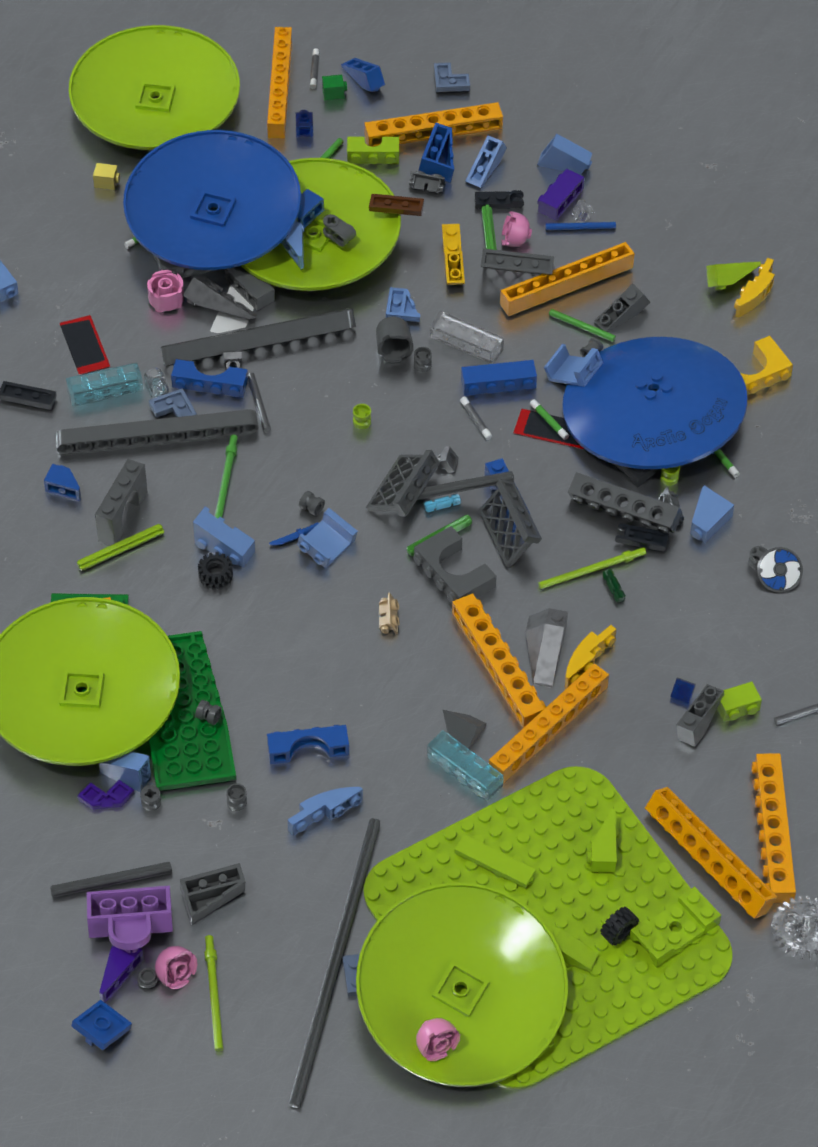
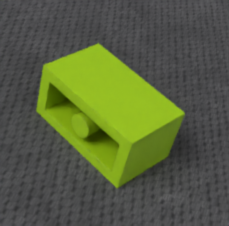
M748 682L723 690L724 695L717 707L721 718L725 722L760 711L762 699L753 682Z

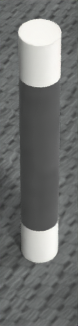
M317 48L313 49L311 89H316L319 62V49Z
M462 397L460 399L461 403L485 439L490 440L493 437L467 397Z

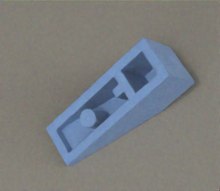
M487 135L465 180L466 183L478 188L483 187L499 165L507 149L503 141Z
M296 220L292 230L281 244L299 268L303 269L304 227L301 222L298 223Z

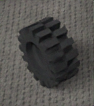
M215 552V555L209 553V557L204 555L198 564L200 582H203L204 586L209 584L211 589L213 586L219 589V585L223 588L225 583L229 584L233 578V566L228 556L225 558L223 553L219 556V552ZM215 567L223 569L222 572L217 574L208 572V570Z
M626 906L624 908L621 907L620 910L615 911V914L612 913L610 918L605 921L606 923L602 925L601 935L613 946L621 944L622 940L625 941L627 936H630L631 929L638 925L639 919Z

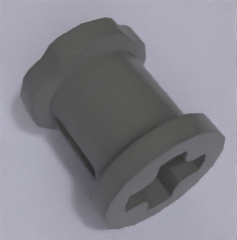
M592 337L588 345L580 349L581 356L585 357L592 348L598 349L600 352L603 349L602 342Z

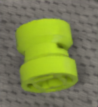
M357 404L353 408V425L358 429H367L371 425V408L366 404Z
M680 466L661 469V482L667 486L677 484Z

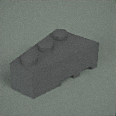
M240 863L180 879V890L191 925L245 891L246 881Z

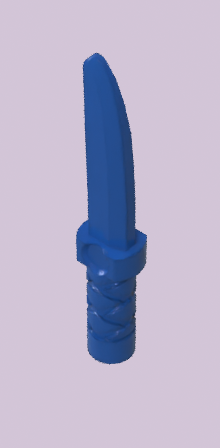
M317 522L303 529L299 528L292 534L270 542L269 545H282L296 540L301 534L307 535L319 523Z

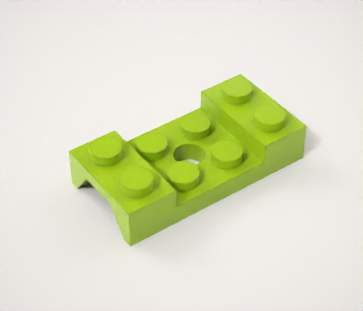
M694 886L679 896L678 902L650 921L646 919L632 928L630 939L641 943L649 952L653 964L657 967L720 924L721 914ZM676 925L679 926L681 930L678 932H673L670 930V927Z

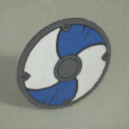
M775 547L767 550L760 557L757 565V574L764 587L773 592L783 593L792 590L799 584L803 575V566L795 552L788 548Z

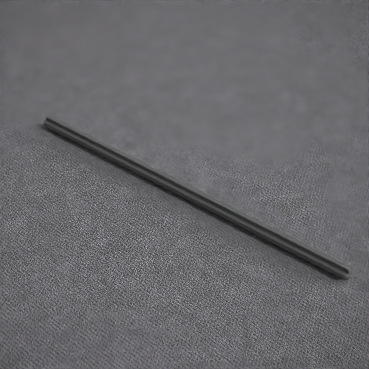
M371 818L369 820L289 1100L291 1107H301L342 962V956L344 955L379 831V819Z

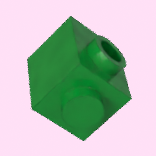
M342 74L322 76L324 100L344 99V92L347 91V82L343 81Z

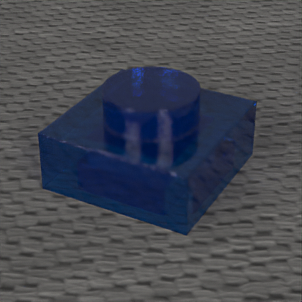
M676 678L670 697L689 704L696 684Z

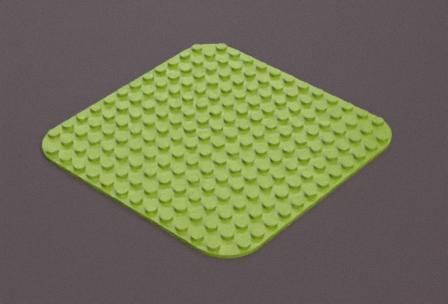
M574 766L559 769L376 864L368 873L364 883L365 903L376 921L397 901L422 888L443 883H476L501 890L517 898L532 909L545 923L561 928L598 952V957L591 972L565 963L568 978V998L561 1025L547 1049L532 1064L519 1073L494 1083L504 1088H527L543 1081L717 985L725 978L732 964L731 943L719 925L657 967L653 964L649 952L639 941H632L629 935L625 941L622 940V943L616 946L610 944L601 935L602 925L606 923L605 921L610 918L612 913L615 914V911L620 910L621 907L624 908L626 906L638 917V924L646 919L650 921L678 902L679 896L691 888L612 783L601 773L586 767ZM611 809H616V871L591 872V864H587V851L591 852L592 842ZM466 834L536 869V874L527 888L454 853V849L463 835ZM676 925L670 927V930L673 932H678L681 930L680 927ZM461 984L456 985L455 991L463 994L466 992V987Z

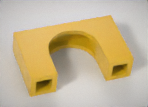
M767 336L755 341L753 348L754 356L764 369L752 375L740 373L746 385L747 395L754 394L760 389L770 387L779 381H784L791 377L793 364L772 337Z

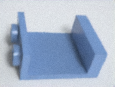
M562 344L544 366V369L551 382L585 387L603 364L598 349L592 348L585 357L569 355L566 345Z
M328 508L318 525L306 536L303 534L299 536L297 545L302 552L309 554L318 565L327 568L356 540L358 531Z

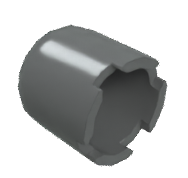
M389 316L379 322L376 327L378 354L384 357L385 361L392 363L401 362V359L407 355L408 357L411 356L413 340L407 322L397 316Z

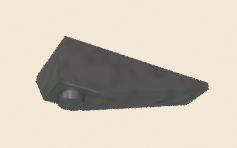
M206 276L193 277L183 294L187 298L186 301L194 306L199 305L247 319H255L257 317L244 304L240 302L235 303V297L222 292L223 288Z
M548 608L530 615L528 618L525 636L528 645L532 680L535 685L553 687L567 627V611Z

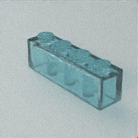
M133 363L66 378V386L71 405L77 406L143 391V379L138 364Z
M444 730L427 745L429 760L440 765L447 774H452L462 785L472 789L478 797L488 801L503 786V774Z

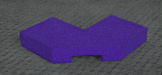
M118 780L106 793L90 782L77 795V798L92 810L119 808L135 792L134 789L121 780Z

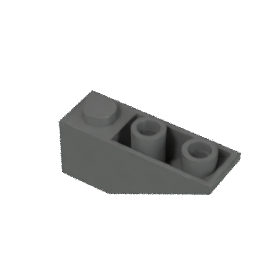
M632 284L594 322L602 330L609 332L637 316L651 302Z
M709 684L704 687L676 724L678 740L694 747L698 744L706 733L724 695L723 690Z

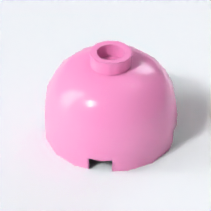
M510 211L511 216L507 215L502 229V235H505V240L501 239V243L508 247H519L527 239H530L532 229L524 215Z
M181 946L168 947L159 954L156 960V975L165 986L171 989H180L190 982L187 980L190 975L196 973L197 958L191 951Z
M442 1018L425 1021L416 1035V1045L423 1057L428 1061H437L446 1057V1052L450 1048L454 1050L460 1041V1034L454 1025Z

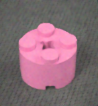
M161 270L155 272L150 280L148 279V300L155 311H171L182 307L184 287L183 279L179 274H173L170 270Z

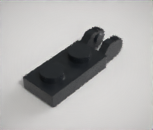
M513 190L511 192H475V209H481L482 206L489 205L492 209L521 208L524 206V200L522 199L524 193L521 190Z

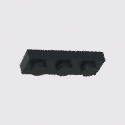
M3 381L0 388V400L49 410L52 409L57 396L56 391Z

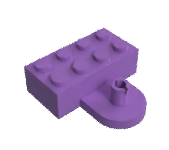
M170 885L87 892L89 938L109 937L113 946L123 949L127 953H131L130 950L135 953L138 948L143 947L149 942L151 933L173 932Z

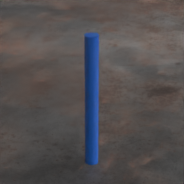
M616 222L545 224L546 231L616 229Z

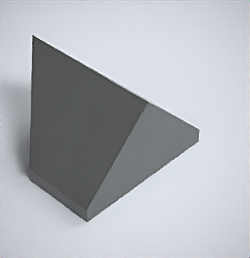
M443 710L450 746L467 754L487 723L471 715Z

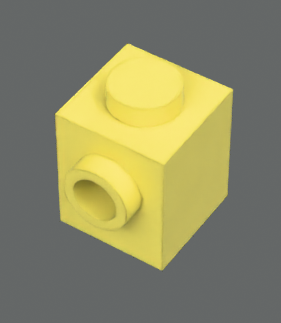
M96 163L93 173L94 188L115 190L116 184L120 182V173H118L117 165Z

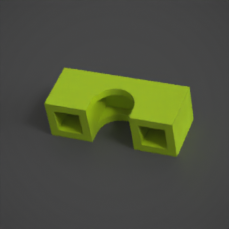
M347 137V162L352 164H399V137H382L381 144L375 147L368 146L365 143V137Z

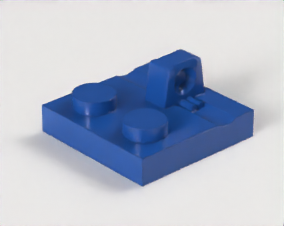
M99 1000L72 1021L71 1027L86 1037L85 1042L90 1046L95 1044L104 1050L131 1029L132 1023L105 1002Z

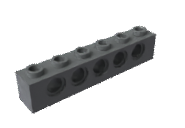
M578 472L575 473L568 490V494L572 498L571 500L578 504L584 502L593 509H605V512L610 515H622L628 521L633 522V520H636L645 527H657L658 531L666 534L668 532H675L682 516L681 509L675 505ZM589 490H594L592 495H586ZM611 496L610 500L603 501L604 497ZM628 501L627 506L620 507L622 502ZM645 507L644 512L637 513L639 508ZM663 513L660 519H654L656 514Z

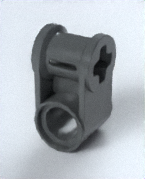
M330 214L324 217L323 223L325 227L323 234L337 245L343 247L356 236L353 226L337 216Z

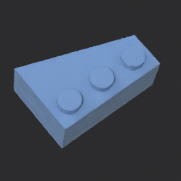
M205 506L193 521L195 545L214 555L215 552H219V556L223 553L225 558L227 556L230 558L232 564L244 568L255 553V540L236 527L230 528L223 523L225 519L222 517L217 519L209 513L210 509Z

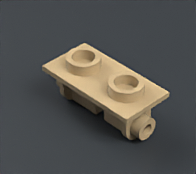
M390 592L388 593V598H382L379 602V615L383 616L379 617V629L384 634L393 630L397 635L398 626L400 625L397 615L399 603Z

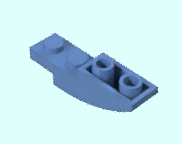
M361 787L338 788L320 793L299 804L300 812L288 819V831L293 836L298 832L301 833L306 830L312 823L319 822L325 815L330 821L342 816L345 811L361 803L363 800V789Z

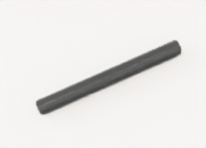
M512 471L428 486L423 489L417 500L495 486L500 479L514 482V474Z
M164 862L52 885L50 887L52 897H59L171 874L172 867L170 862Z

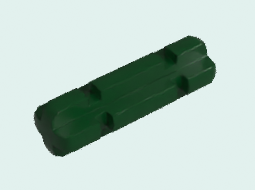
M604 570L603 578L607 581L606 583L614 595L615 601L618 603L624 601L626 595L621 590L622 588L614 576L613 570Z

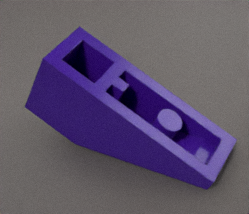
M112 945L99 991L100 1000L106 1003L144 961L143 949L138 948L135 953L130 950L131 953H127L125 950Z

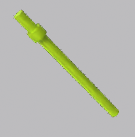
M643 547L634 551L622 552V555L538 582L539 588L544 589L622 562H631L634 558L646 555V550Z
M207 935L205 936L206 950L204 951V957L208 967L215 1051L220 1052L223 1051L215 962L217 960V951L214 949L213 936Z

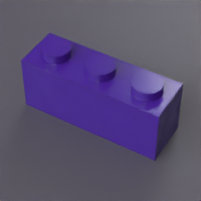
M566 169L562 174L560 173L556 181L549 185L545 194L539 197L537 201L538 212L556 221L584 189V177L569 169Z

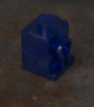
M307 110L295 112L296 137H312L313 112ZM299 127H310V129H299Z

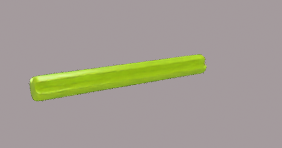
M160 524L152 526L78 560V568L81 571L164 534V529Z

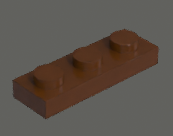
M371 194L369 211L412 216H422L424 199L382 194Z

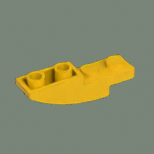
M442 224L443 257L447 285L465 284L460 224Z
M767 258L765 263L760 265L759 276H755L753 281L748 280L746 287H742L740 299L737 298L734 304V309H736L735 317L739 318L752 311L771 291L775 274L772 273L773 259Z
M610 625L598 636L591 631L577 646L567 667L565 676L566 689L595 663V658H598L604 649L611 647L615 643L617 630L615 627Z

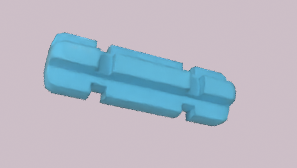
M453 494L451 497L445 496L434 499L433 502L432 500L424 502L426 512H432L434 509L439 510L451 507V504L453 506L459 505L461 498L459 494Z

